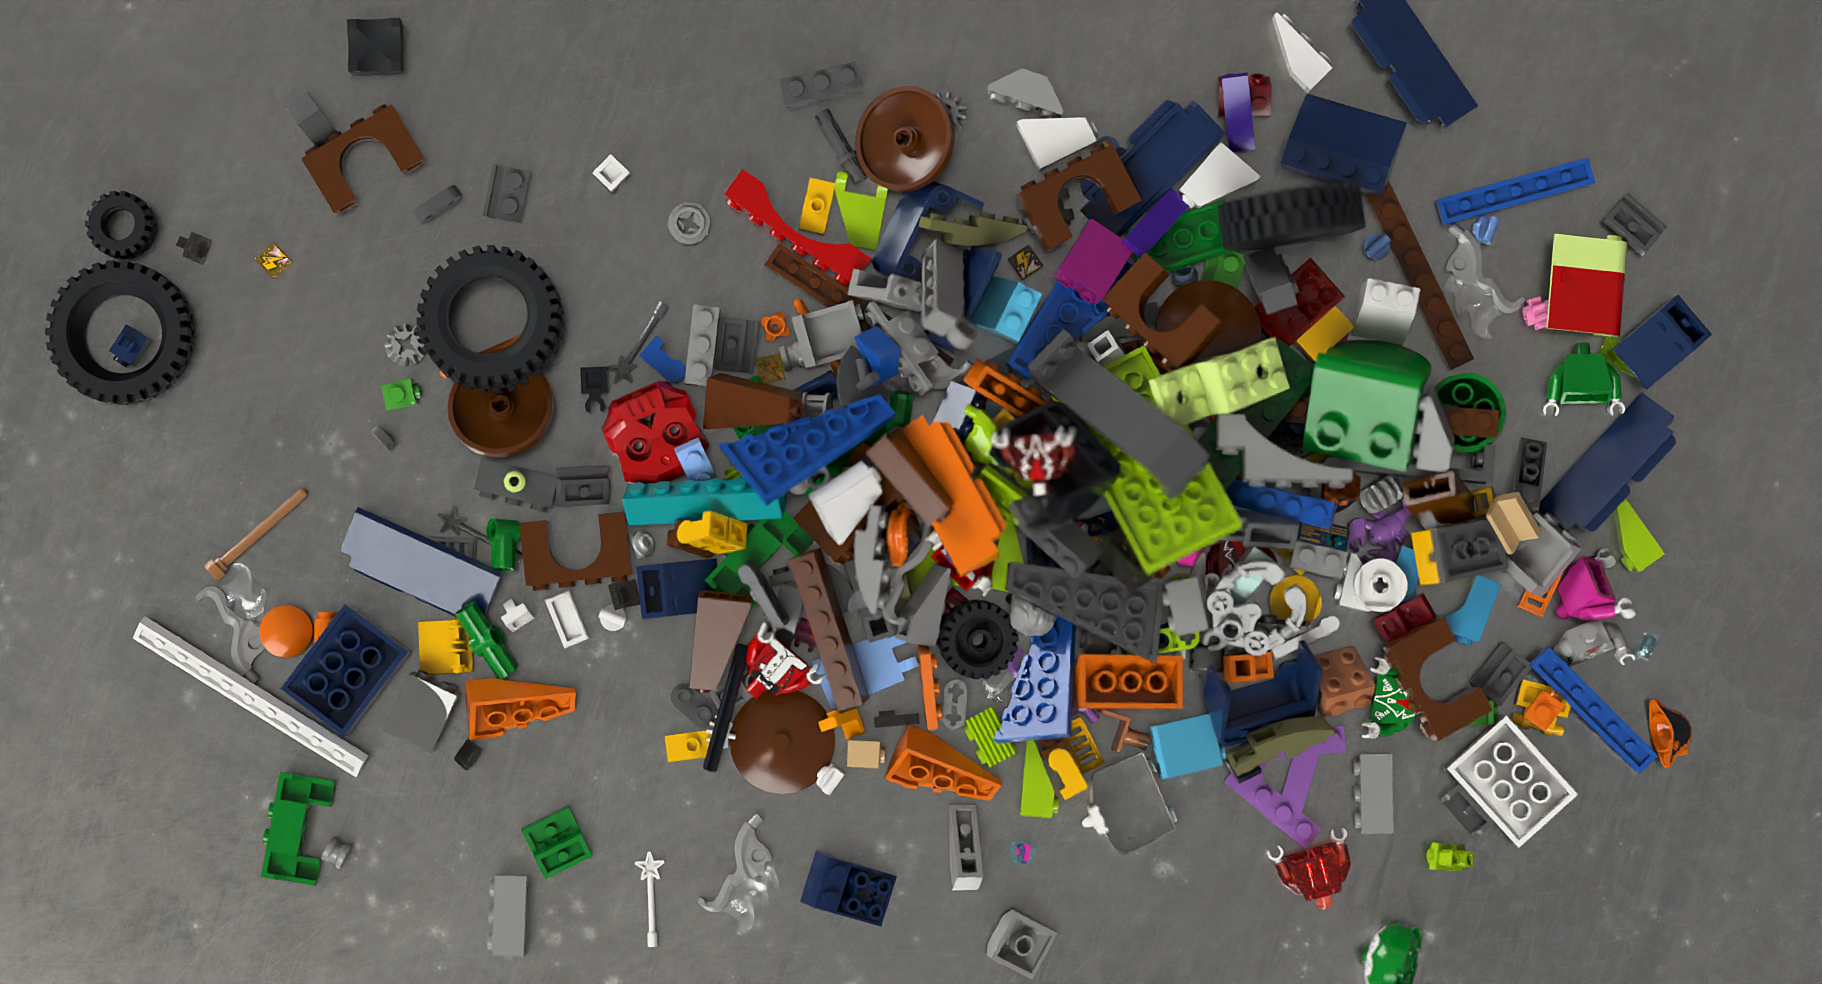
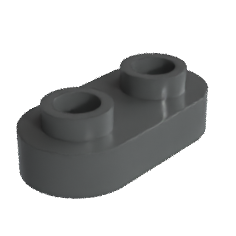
M682 683L675 686L671 692L673 705L696 726L702 728L711 726L709 723H714L716 720L715 715H717L714 705L700 692L695 691L694 688H689L690 684ZM683 691L689 695L686 702H682L679 699V694ZM701 709H705L708 712V717L704 720L698 716Z

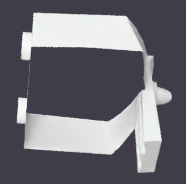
M1145 758L1154 779L1153 774L1157 773L1151 758L1147 760ZM1092 775L1089 791L1090 804L1087 805L1089 816L1082 821V826L1094 827L1099 834H1104L1110 840L1106 833L1108 828L1105 827L1104 819L1099 814V807L1094 804ZM1164 800L1163 803L1174 829L1129 852L1146 846L1176 830L1174 823L1178 821L1172 807H1166ZM1110 840V842H1111V844L1113 845V847L1117 850V852H1118L1121 856H1122V855H1125V854H1127V853H1129V852H1127V851H1125V850L1119 848L1118 846H1116V845Z

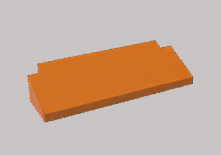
M920 416L902 428L901 431L954 502V505L948 509L951 514L940 524L935 520L932 526L960 577H963L999 558L998 550L993 541L1001 538V533L1006 529V523L983 482L979 479L971 480L969 475L974 471V466L949 422L940 423L937 420L929 426L924 416Z

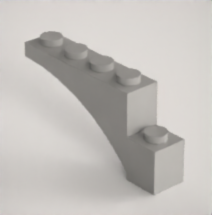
M1219 414L1216 417V450H1223V454L1226 455L1239 454V450H1242V482H1249V486L1262 487L1265 486V482L1276 483V487H1291L1292 483H1302V487L1313 488L1318 487V483H1329L1330 488H1343L1345 484L1352 480V469L1332 468L1314 464L1281 450L1259 434L1245 420V415Z

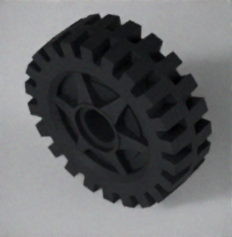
M977 599L970 602H962L960 606L952 608L953 611L946 614V620L941 622L940 625L941 632L938 637L940 643H938L943 659L955 672L967 678L980 680V678L988 679L992 675L997 676L1000 674L999 671L1005 670L1008 667V662L1013 661V654L1018 649L1016 642L1019 641V638L1016 634L1017 630L1011 625L1010 615L994 603ZM982 633V643L974 646L973 638L975 635Z

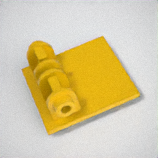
M459 620L418 622L420 670L429 674L473 672V655L469 645V635Z

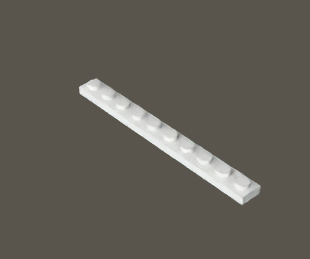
M146 616L139 622L133 639L354 777H357L361 772L369 755L362 752L359 748L352 746L336 734L317 724L314 720L304 716L293 707L275 698L269 692L259 688L248 679L235 673L224 664L219 663Z

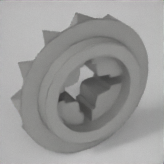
M686 202L672 210L668 219V228L671 235L678 242L692 245L702 241L708 234L710 219L702 206ZM694 213L693 222L700 228H690L684 234L685 225L679 218L688 220Z
M403 324L395 326L387 334L385 342L386 352L389 358L396 364L411 366L421 361L425 356L424 343L421 341L418 333L421 330L418 327ZM411 336L410 344L416 350L406 349L401 353L402 346L396 341L397 338L399 340H407Z

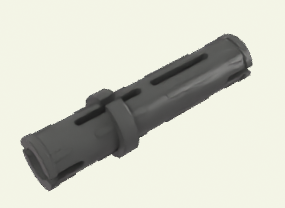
M828 108L818 113L815 119L823 129L824 134L839 158V164L844 166L852 183L855 185L865 180L868 176L860 166L856 150H852L830 109Z

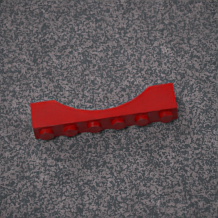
M741 169L724 194L725 198L728 199L727 205L737 212L743 209L750 214L748 219L757 226L761 227L764 224L771 229L770 235L781 242L786 239L792 243L791 249L802 257L807 254L815 259L812 263L825 272L827 268L836 274L834 279L845 287L851 282L853 269L865 271L872 262V258L852 244L822 243L809 239L793 230L774 210L767 196L764 183Z

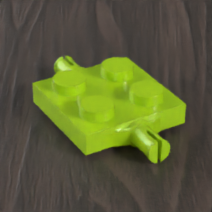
M986 465L982 472L971 480L979 479L983 482L1005 521L1006 527L1012 523L1018 526L1019 523L1009 509V506L1013 501L1029 495L989 465Z

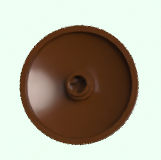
M914 86L892 88L875 98L862 114L855 137L857 158L865 174L878 185L893 191H914L934 181L947 166L954 149L955 127L949 109L936 95Z
M1214 280L1194 281L1176 289L1164 301L1155 324V331H1173L1180 327L1202 304L1226 326L1192 363L1209 356L1228 355L1256 344L1261 340L1259 316L1250 300L1233 286Z
M532 374L528 377L529 384L523 386L519 382L515 384L516 390L509 391L507 387H503L502 393L497 394L492 389H488V394L480 393L477 388L471 391L466 389L463 384L459 386L454 383L449 394L447 409L451 427L457 438L473 452L488 457L514 456L531 448L546 433L553 416V395L544 375L541 374L536 379Z
M768 690L764 691L758 699L755 697L751 698L737 713L730 733L736 734L735 739H730V751L738 771L755 787L775 794L795 793L814 784L818 779V772L824 766L828 767L830 765L835 750L834 728L821 732L818 723L828 718L826 710L814 698L801 691L775 695Z

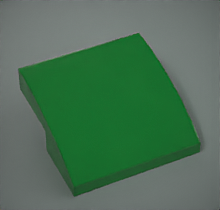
M569 805L521 828V832L545 879L593 856Z

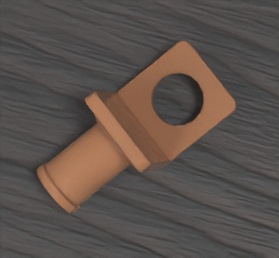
M1097 709V712L1121 719L1111 750L1120 752L1124 743L1144 751L1147 749L1149 744L1140 742L1139 739L1150 742V734L1129 728L1131 719L1104 709Z

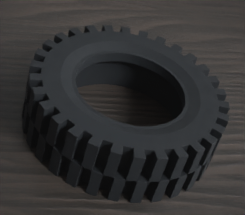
M1327 183L1293 189L1288 188L1281 191H1270L1265 194H1255L1242 197L1241 199H1234L1217 206L1223 249L1230 251L1264 249L1271 246L1279 247L1282 245H1294L1295 243H1306L1308 241L1341 236L1366 228L1359 183Z
M487 245V251H483L480 246L472 247L474 253L470 255L466 250L458 252L461 257L460 259L455 261L451 256L446 259L449 264L447 268L443 269L439 265L435 269L438 277L436 279L431 276L426 281L430 287L428 291L422 289L420 297L424 302L423 304L418 303L417 311L421 317H416L417 325L421 329L418 332L419 337L424 343L423 347L431 360L447 378L450 377L457 385L463 384L466 389L471 391L477 388L480 393L487 394L488 389H492L495 394L502 393L503 387H507L509 391L516 390L515 384L519 382L523 386L529 384L528 377L532 374L537 379L542 374L539 368L542 365L548 368L552 363L549 359L550 355L556 356L559 351L556 343H562L563 334L560 330L565 329V321L562 318L564 308L560 303L561 298L541 266L538 267L532 258H526L518 250L512 253L509 247L502 246L501 251H498L495 245ZM489 278L500 279L512 284L523 295L527 306L525 328L518 340L505 350L491 354L473 352L462 346L452 332L450 312L453 302L466 286L475 281Z
M108 260L106 264L98 262L92 264V268L89 270L83 268L78 271L80 275L77 278L71 276L67 280L69 285L66 288L60 287L57 291L60 297L58 300H52L50 306L54 307L53 313H47L46 320L50 322V328H45V335L50 338V342H46L47 350L52 351L53 356L50 359L52 364L58 366L59 369L56 371L59 375L66 378V383L76 388L79 393L109 404L142 403V400L147 399L150 401L156 398L155 394H163L169 390L167 386L170 383L175 384L179 380L176 377L179 372H185L187 366L184 363L186 359L191 360L193 354L189 351L190 345L195 344V338L192 337V331H195V323L190 320V317L193 315L191 309L186 306V303H188L186 298L179 293L177 286L157 271L142 264L131 263L126 260H121V262ZM119 295L134 296L147 302L158 315L162 328L161 344L154 358L141 369L129 373L111 372L98 365L89 354L85 343V326L91 312L101 302Z

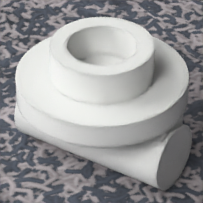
M640 530L628 535L637 560L653 553L654 540L647 531Z
M608 605L604 609L602 608L598 617L602 626L610 631H617L624 627L627 619L624 609L618 605Z
M835 765L824 766L817 774V785L824 793L831 795L845 773Z

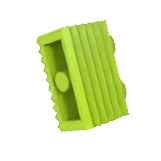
M994 706L965 720L967 726L963 727L970 742L974 739L980 749L975 752L982 765L988 763L989 767H992L1018 753L1013 742L996 743L993 740L996 731L999 732L1002 721Z

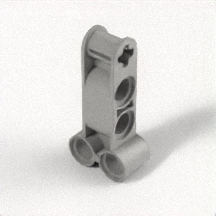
M803 393L802 402L804 409L801 418L808 416L812 418L822 415L824 411L833 410L831 393H826V395ZM825 466L789 491L800 495L805 493L809 486L816 491L833 480L834 477ZM826 476L823 483L816 484L819 477Z

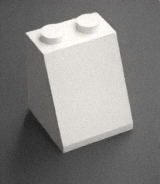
M1367 278L1360 286L1353 322L1354 328L1351 335L1403 345L1416 313L1420 288Z

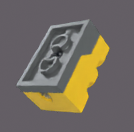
M1487 518L1411 533L1420 585L1450 582L1508 569L1505 548Z

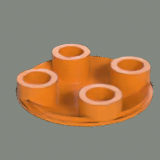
M281 605L271 609L263 617L260 624V639L264 647L278 657L289 658L299 655L309 646L313 635V627L308 615L300 608L292 605Z

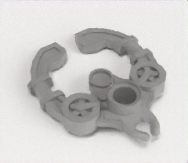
M1257 559L1242 563L1238 561L1233 570L1228 574L1224 572L1221 575V579L1217 582L1216 586L1207 594V606L1210 612L1213 613V627L1205 633L1202 643L1207 645L1211 636L1219 637V643L1217 645H1209V651L1220 650L1230 644L1245 647L1246 651L1251 655L1259 656L1266 653L1268 649L1286 643V638L1294 632L1298 633L1301 631L1300 625L1306 611L1305 593L1297 584L1286 588L1284 591L1286 603L1292 608V613L1285 619L1287 625L1281 630L1275 627L1271 630L1272 632L1268 633L1262 627H1255V623L1261 616L1260 604L1257 601L1250 600L1240 605H1233V595L1230 590L1237 587L1235 581L1242 575L1248 578L1252 574H1261L1267 582L1279 583L1285 575V570L1272 560ZM1235 624L1237 628L1233 631H1227L1224 629V626Z

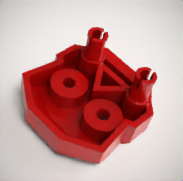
M659 380L611 401L608 415L601 428L611 452L618 454L625 482H641L643 484L661 481L669 482L686 474L674 448L699 438L704 451L707 450L710 445L709 441L694 420L696 412L687 391L675 388L667 381L662 382ZM651 415L650 422L643 418ZM677 426L679 430L676 433H671L670 428ZM636 442L643 444L640 449H635L633 445Z

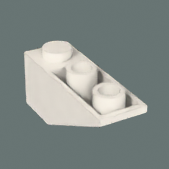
M1277 12L1273 16L1272 21L1289 75L1309 93L1332 70V67L1329 65L1331 60L1322 51L1317 53L1311 47L1313 42L1304 33L1299 34L1293 28L1294 23L1285 14L1281 16Z

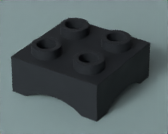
M400 18L347 19L348 72L351 75L403 73L402 20Z

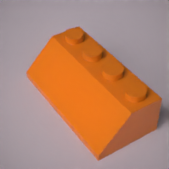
M1080 654L1074 672L1072 708L1183 709V656L1157 655V662L1152 663L1138 655Z

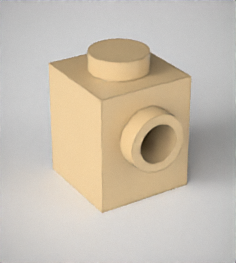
M848 740L847 767L879 768V763H884L885 747H880V741Z

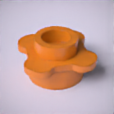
M777 312L773 316H764L761 319L760 323L765 328V338L768 341H774L775 338L780 336L787 337L790 334V328L785 323L786 316L784 313ZM774 324L778 325L777 329L773 328Z

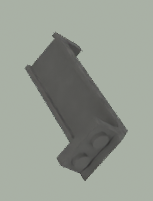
M1064 329L1027 366L1038 386L1148 470L1157 480L1164 495L1170 500L1181 494L1186 489L1187 484L1195 476L1201 474L1208 464L1207 458L1209 455L1183 427L1081 351L1075 344L1071 334Z
M1486 445L1483 450L1473 453L1472 467H1476V470L1449 468V471H1454L1463 483L1486 484V482H1493L1496 445ZM1328 457L1318 464L1332 468L1352 469V473L1386 475L1390 473L1395 474L1396 477L1418 479L1443 473L1416 468L1417 465L1410 464L1407 471L1404 472L1335 457ZM1318 483V487H1304V489H1301V494L1321 499L1322 483Z

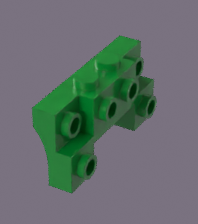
M784 510L782 518L761 519L756 526L751 523L747 527L746 549L723 553L726 558L705 581L717 592L751 595L750 586L742 583L741 577L738 576V569L742 564L753 560L757 567L761 568L782 545L793 555L804 553L814 540ZM752 598L751 609L757 604V603L753 600V598Z
M280 772L275 802H271L268 809V818H271L270 829L266 828L263 836V844H266L261 877L312 886L317 885L321 859L301 855L310 804L331 807L336 781Z

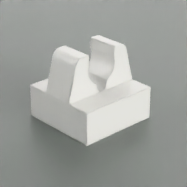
M610 154L593 174L613 192L630 172Z
M512 598L503 603L507 614L502 616L501 619L512 632L535 619L524 603L517 606Z

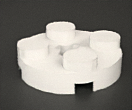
M1374 559L1359 568L1354 577L1353 589L1361 605L1371 611L1384 612L1393 609L1403 600L1407 592V579L1404 572L1394 562L1387 559ZM1378 578H1383V582L1388 585L1387 588L1382 590V593H1378L1377 588H1373V582H1377Z

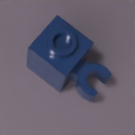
M126 324L109 351L115 355L113 360L122 366L127 367L130 364L136 367L153 340Z

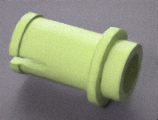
M517 471L509 472L504 479L505 487L511 492L521 491L526 483L523 474ZM519 478L518 486L513 487L511 480Z

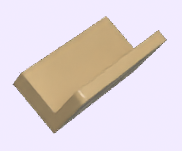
M1519 492L1495 496L1487 513V519L1506 552L1514 554L1520 541L1538 538L1541 530Z

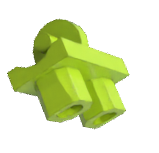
M1432 843L1427 850L1426 857L1430 864L1429 869L1463 872V867L1472 868L1474 852L1465 851V845Z

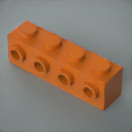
M977 358L963 379L971 388L1019 417L1053 401L1051 397L1048 401L1042 398L1043 392L1030 384L1028 388L1020 384L1022 380L1011 372L1004 375L999 371L1001 367L989 359L983 362Z

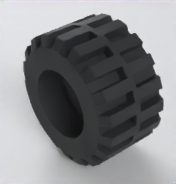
M110 191L109 195L102 194L99 196L100 200L98 202L93 201L91 204L93 206L92 210H88L86 214L89 216L88 221H85V227L88 228L86 233L88 238L92 240L91 243L99 251L113 258H134L138 256L137 253H144L147 250L145 248L147 244L151 245L153 242L151 239L152 235H156L154 224L157 223L156 218L152 215L154 213L144 200L127 191ZM127 210L134 217V229L125 239L115 240L108 233V221L117 211Z

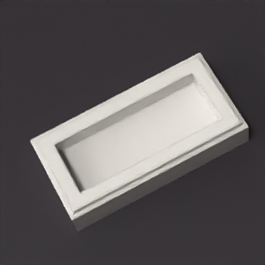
M570 590L545 599L564 648L589 639Z

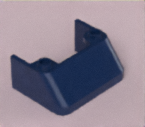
M934 181L920 189L904 192L873 256L872 264L874 270L889 278L890 274H894L918 282L922 275V265L918 259L908 255V252L920 229V217H926L930 207L941 212L949 211L954 207L956 201L982 212L985 203L950 186Z
M1304 640L1299 641L1297 658L1281 663L1276 671L1275 679L1230 691V686L1226 681L1221 680L1213 665L1208 666L1204 696L1215 736L1221 746L1229 747L1247 742L1246 734L1272 723L1293 718L1315 716L1322 668Z

